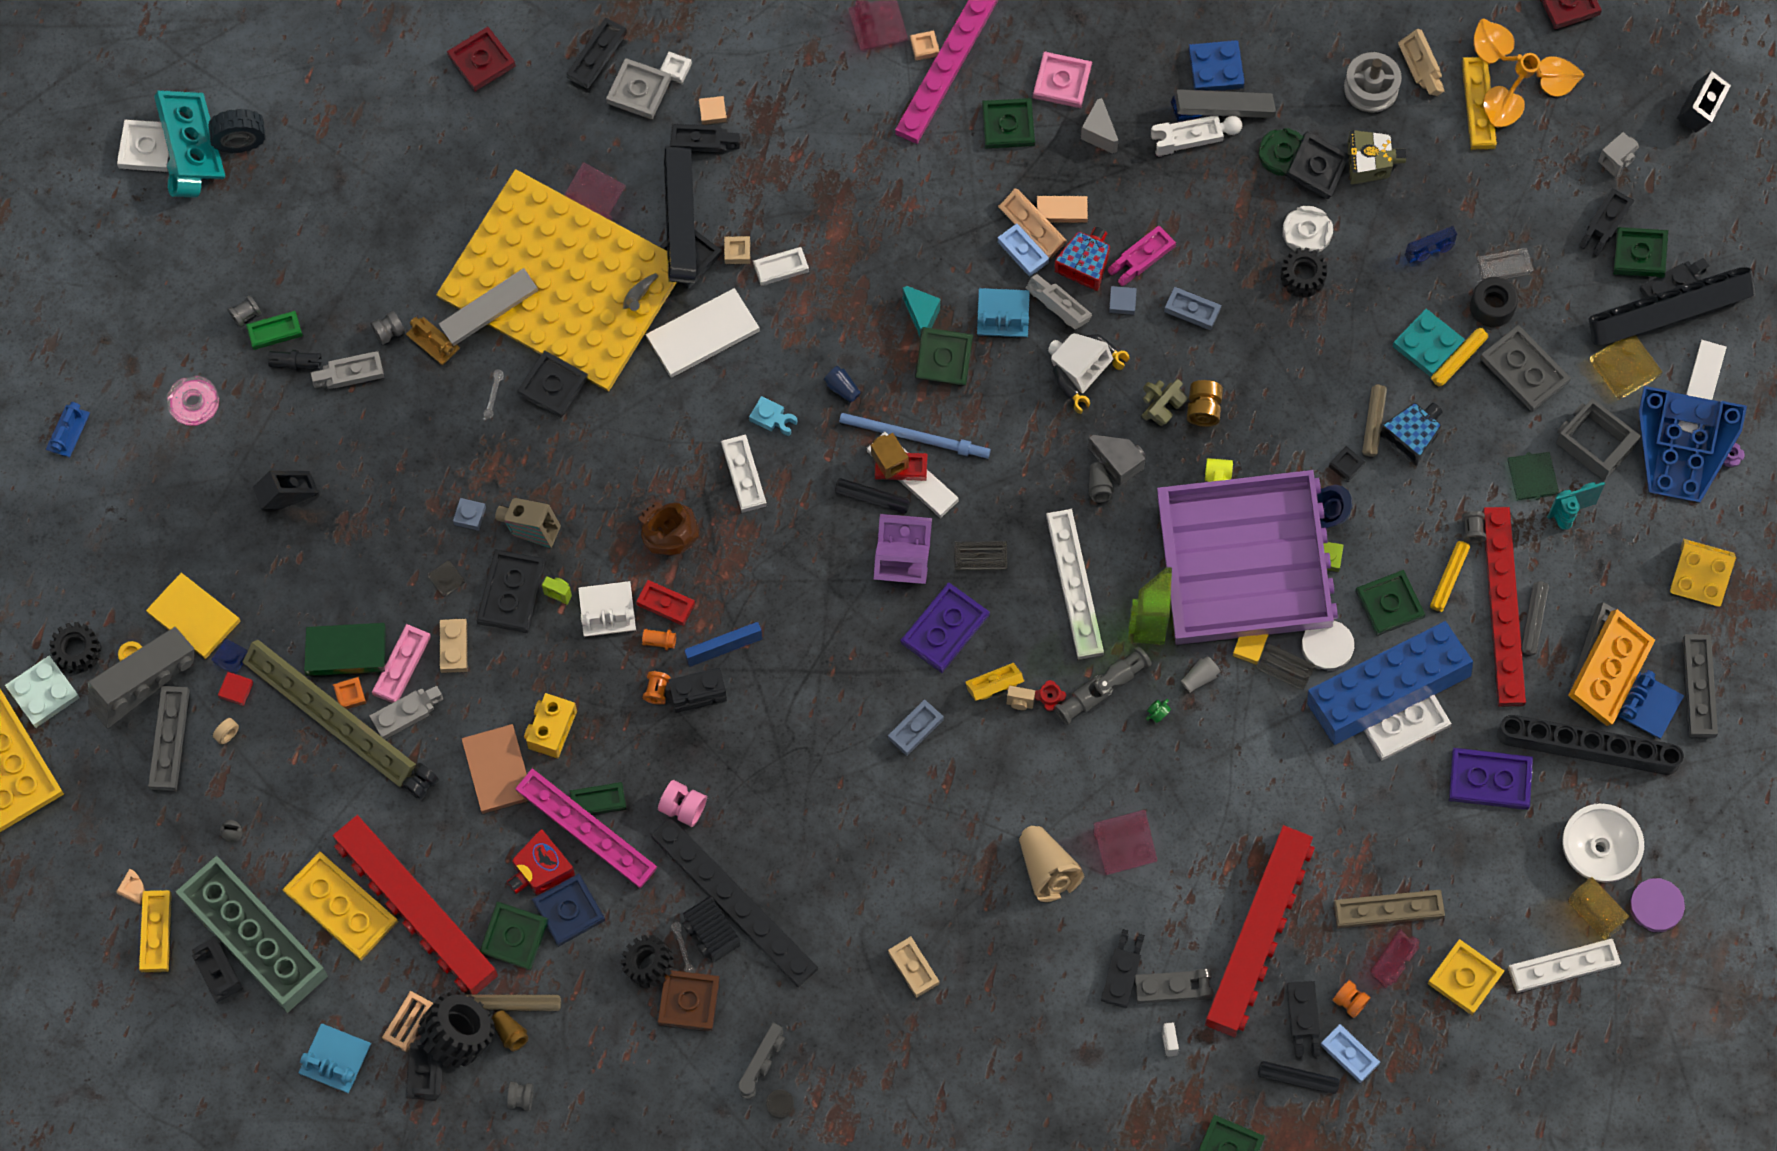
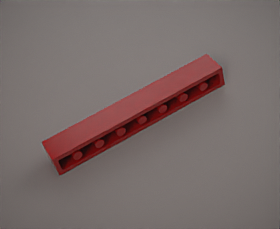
M358 815L332 835L336 842L333 846L342 858L348 856L353 863L350 866L360 878L363 875L367 877L370 881L367 885L377 897L382 894L387 900L385 906L394 916L399 913L405 920L402 922L405 929L411 935L416 933L422 939L419 944L429 955L433 952L439 958L436 962L446 974L451 972L456 977L454 983L461 992L466 993L468 991L471 995H477L498 977L496 969Z
M1283 825L1207 1016L1205 1026L1232 1037H1236L1238 1030L1244 1031L1249 1016L1245 1015V1011L1248 1005L1254 1006L1259 993L1254 988L1257 981L1263 982L1268 967L1263 965L1267 957H1273L1278 944L1273 941L1276 932L1282 934L1287 919L1283 918V914L1286 908L1291 910L1295 901L1296 894H1293L1292 891L1295 884L1300 886L1306 871L1301 868L1304 861L1310 862L1315 847L1311 846L1313 836Z

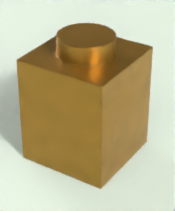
M894 433L887 436H879L873 441V444H871V455L886 479L909 468V457Z

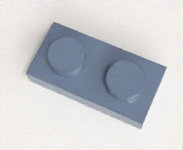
M1174 287L1164 312L1212 330L1221 310V305Z
M924 699L888 735V739L908 756L944 720V716Z

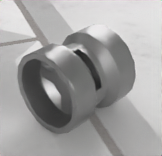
M394 311L386 314L384 319H377L370 323L382 345L388 343L391 337L400 336L405 333L404 327Z

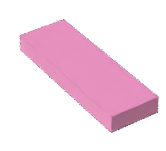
M406 624L385 665V672L381 673L372 690L374 696L391 703L400 699L431 638L430 633Z

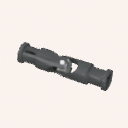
M1137 646L1134 648V652L1124 660L1119 659L1113 663L1104 676L1103 674L1097 675L1074 691L1072 697L1061 705L1056 704L1054 706L1056 714L1066 725L1071 724V720L1081 712L1089 711L1113 692L1114 689L1112 688L1125 685L1144 667L1149 668L1152 665L1150 658L1143 649ZM1092 683L1095 685L1096 692L1102 694V697L1096 698L1090 694L1089 686Z

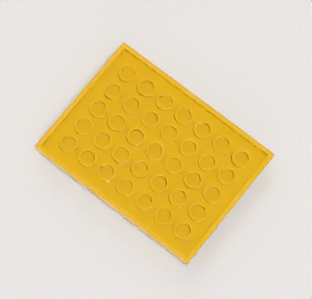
M515 169L436 296L460 310L524 268L539 291L487 325L541 355L545 350L587 373L588 381L609 392L676 282L668 281L666 250ZM656 273L659 277L650 285L646 294L638 301L640 304L639 309L636 311L630 308L623 309L624 299L628 292L641 280Z

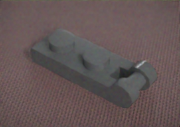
M1199 969L1196 971L1135 975L1137 1004L1211 999L1214 997L1213 988H1210L1209 980L1212 979L1211 970ZM1198 981L1199 989L1191 990V982Z
M772 1023L739 1082L740 1095L743 1099L751 1100L755 1097L756 1082L760 1075L765 1076L772 1064V1061L769 1060L774 1051L779 1052L785 1041L783 1027Z

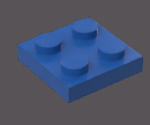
M1238 40L1189 45L1194 90L1220 91L1244 88L1245 83Z

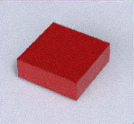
M227 672L218 697L244 706L254 682L252 679Z

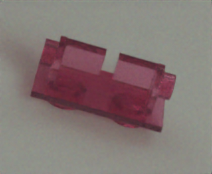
M1401 929L1395 934L1370 971L1384 988L1397 983L1399 976L1406 967L1404 961L1409 962L1420 948L1418 946L1420 941L1413 936L1409 939Z

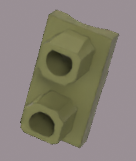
M1177 378L1161 391L1164 386L1162 381L1158 380L1155 385L1147 382L1143 387L1146 393L1143 401L1149 403L1152 399L1154 401L1143 412L1141 417L1146 421L1152 419L1160 426L1165 425L1173 414L1164 405L1169 402L1178 409L1188 399L1180 389L1183 383Z

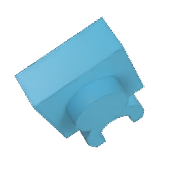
M762 396L749 416V421L771 432L777 426L781 433L787 436L791 435V429L786 427L785 424L791 422L796 425L798 423L795 415H783V406Z

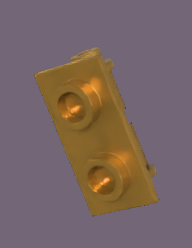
M414 317L411 320L410 325L412 328L406 335L442 366L460 349L457 344L453 346L448 337L424 317L419 319Z

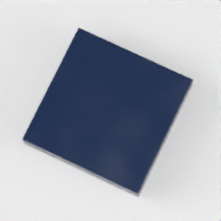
M580 874L532 899L540 916L549 919L547 928L558 947L606 921Z

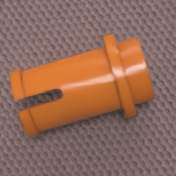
M644 629L642 645L663 647L666 651H669L670 648H675L676 633H672L671 630L662 632Z

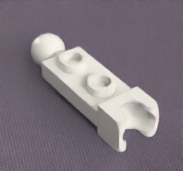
M1209 116L1169 124L1168 122L1154 125L1151 128V138L1153 140H1162L1157 142L1156 155L1161 156L1174 153L1176 150L1221 142L1224 139L1223 132L1229 135L1238 134L1242 129V122L1236 116H1229L1222 123H1220L1218 116Z

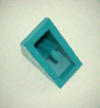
M906 286L903 287V301L918 335L921 337L922 327L932 328L938 316L940 298Z

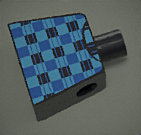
M1413 403L1388 420L1382 426L1380 436L1414 465L1418 466L1440 433L1442 425L1437 419L1443 414V411L1435 403H1431L1425 410L1418 404Z

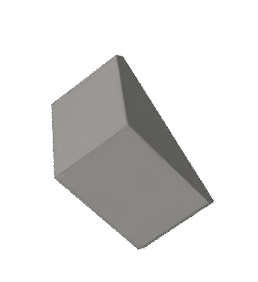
M1097 99L1082 126L1081 140L1110 153H1115L1118 149V138L1103 99Z

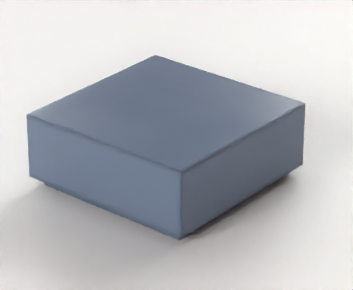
M1111 286L1109 313L1135 315L1136 288Z

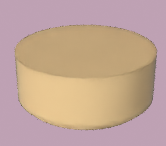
M228 718L215 729L213 738L219 744H225L236 735L239 725L232 718Z

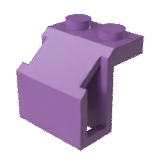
M880 514L874 580L926 584L932 518Z

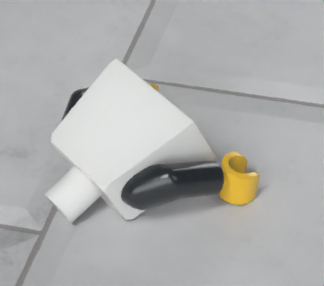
M1074 333L1064 343L1054 340L1048 349L1052 355L1053 374L1057 384L1069 399L1072 398L1075 401L1074 410L1079 414H1082L1083 410L1078 406V402H1084L1089 408L1090 400L1086 396H1080L1078 392L1084 393L1111 361L1116 369L1122 370L1125 365L1118 358L1123 359L1125 362L1129 360V354L1126 351L1117 352L1116 347L1099 334L1082 336Z

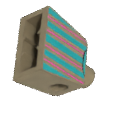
M512 499L509 507L500 505L495 514L496 520L505 522L511 534L515 537L548 548H552L561 527L550 505L524 499Z

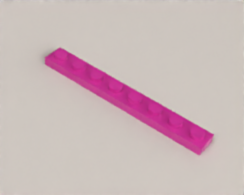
M968 0L896 127V135L918 144L998 0Z

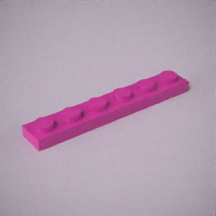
M533 768L515 788L520 795L639 889L643 887L656 871L657 866Z

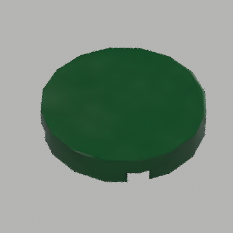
M1289 128L1271 130L1263 137L1259 145L1261 164L1269 172L1285 176L1303 136Z

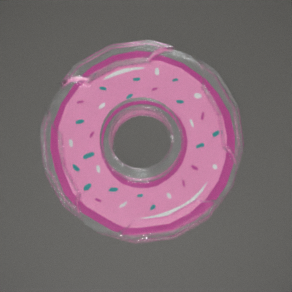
M201 376L185 377L178 380L172 385L167 396L171 415L178 422L185 425L197 426L207 422L215 415L219 406V396L215 386L208 379ZM190 396H198L200 398L199 402L195 405H188L186 403Z

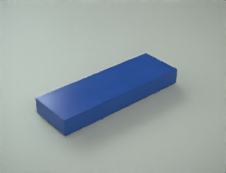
M755 622L685 649L688 666L697 665L762 640V630L759 623Z

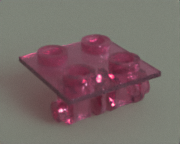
M856 0L854 7L848 8L860 51L908 40L897 0H881L872 3L866 0Z
M583 162L564 196L612 220L610 213L626 185Z
M1145 809L1093 823L1095 828L1093 833L1098 841L1106 875L1157 861Z

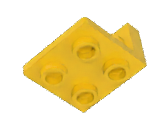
M1683 539L1680 547L1681 555L1670 592L1720 607L1735 563V554Z

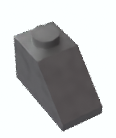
M1099 435L1089 437V450L1100 463L1105 465L1106 470L1119 486L1144 469L1146 455L1140 446H1135L1129 439Z

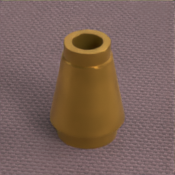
M504 1010L497 1012L492 1017L494 1027L505 1048L516 1051L527 1043V1030L506 1014Z

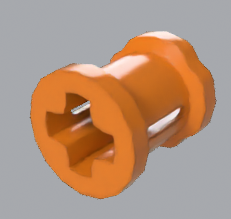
M648 672L647 679L649 681L647 691L642 696L643 700L652 704H665V690L667 683H669L668 679H671V677L662 672Z

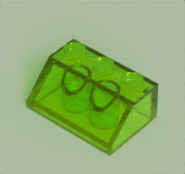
M1166 567L1139 589L1137 599H1132L1128 633L1133 634V643L1164 645L1170 617L1172 567Z

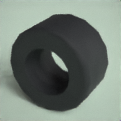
M1488 277L1480 281L1475 287L1470 301L1472 315L1478 322L1489 327H1498L1508 323L1517 307V290L1512 283L1500 277ZM1487 296H1495L1501 299L1504 305L1500 308L1490 307L1484 299Z

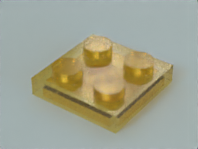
M1636 335L1619 340L1590 358L1591 363L1618 400L1662 375V370Z

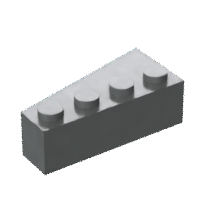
M176 627L170 629L88 681V707L107 729L110 728L178 673L188 669L194 662V647Z

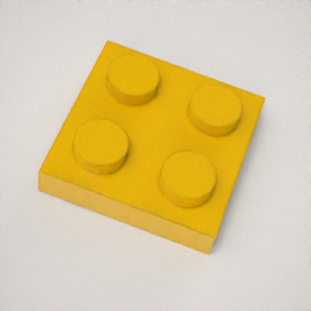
M1459 939L1427 984L1473 1016L1502 976L1504 970Z

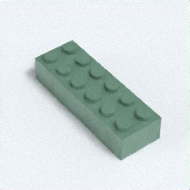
M217 855L176 891L183 904L216 936L217 940L286 1013L292 1010L328 977L320 963Z

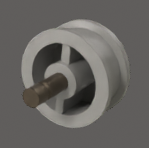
M1369 52L1359 55L1350 63L1344 83L1346 98L1354 107L1365 112H1380L1389 108L1398 96L1402 78L1400 68L1393 59L1382 53Z

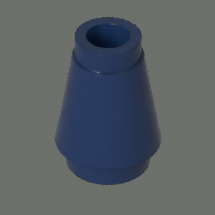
M839 366L834 367L823 379L827 383L826 387L850 403L855 401L861 394L844 368L841 369Z

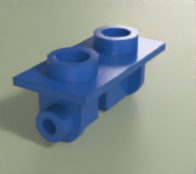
M76 402L66 405L46 450L70 458L90 412L81 410V406Z

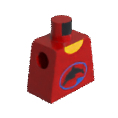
M541 829L513 858L512 863L518 873L510 878L507 884L515 894L529 886L536 895H540L572 878L575 872L573 866Z

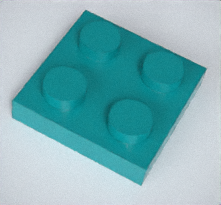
M1425 309L1393 342L1392 347L1431 377L1462 345L1465 339L1428 309Z

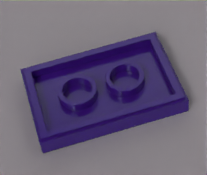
M948 582L903 636L901 644L943 673L990 616V612Z
M1453 748L1449 801L1529 810L1533 757Z

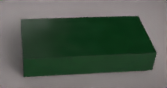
M622 782L569 790L570 798L591 815L626 810Z

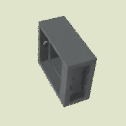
M1592 398L1586 405L1584 403L1580 404L1573 414L1575 417L1571 422L1566 420L1557 431L1560 435L1556 444L1605 481L1633 451L1641 436ZM1588 417L1621 441L1619 446L1604 462L1571 437Z

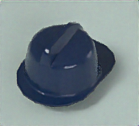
M1331 485L1322 488L1321 493L1317 494L1318 503H1323L1324 518L1320 519L1321 528L1340 526L1346 522L1351 509H1353L1352 497L1346 488L1340 485Z

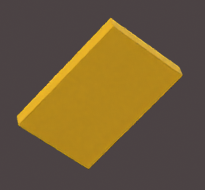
M180 573L146 610L148 615L167 630L176 627L194 647V651L205 660L240 623L239 617L183 573Z

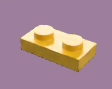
M1011 663L968 680L965 683L969 693L977 701L979 699H988L999 691L1008 690L1009 686L1016 687L1017 684L1024 682V679L1017 666Z

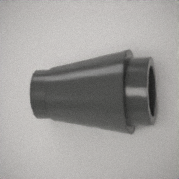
M1100 462L1093 463L1089 467L1088 494L1094 502H1106L1112 498L1114 488L1105 465Z

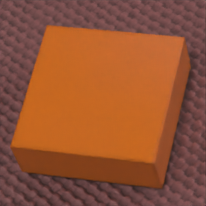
M359 677L333 684L337 701L345 709L366 704Z

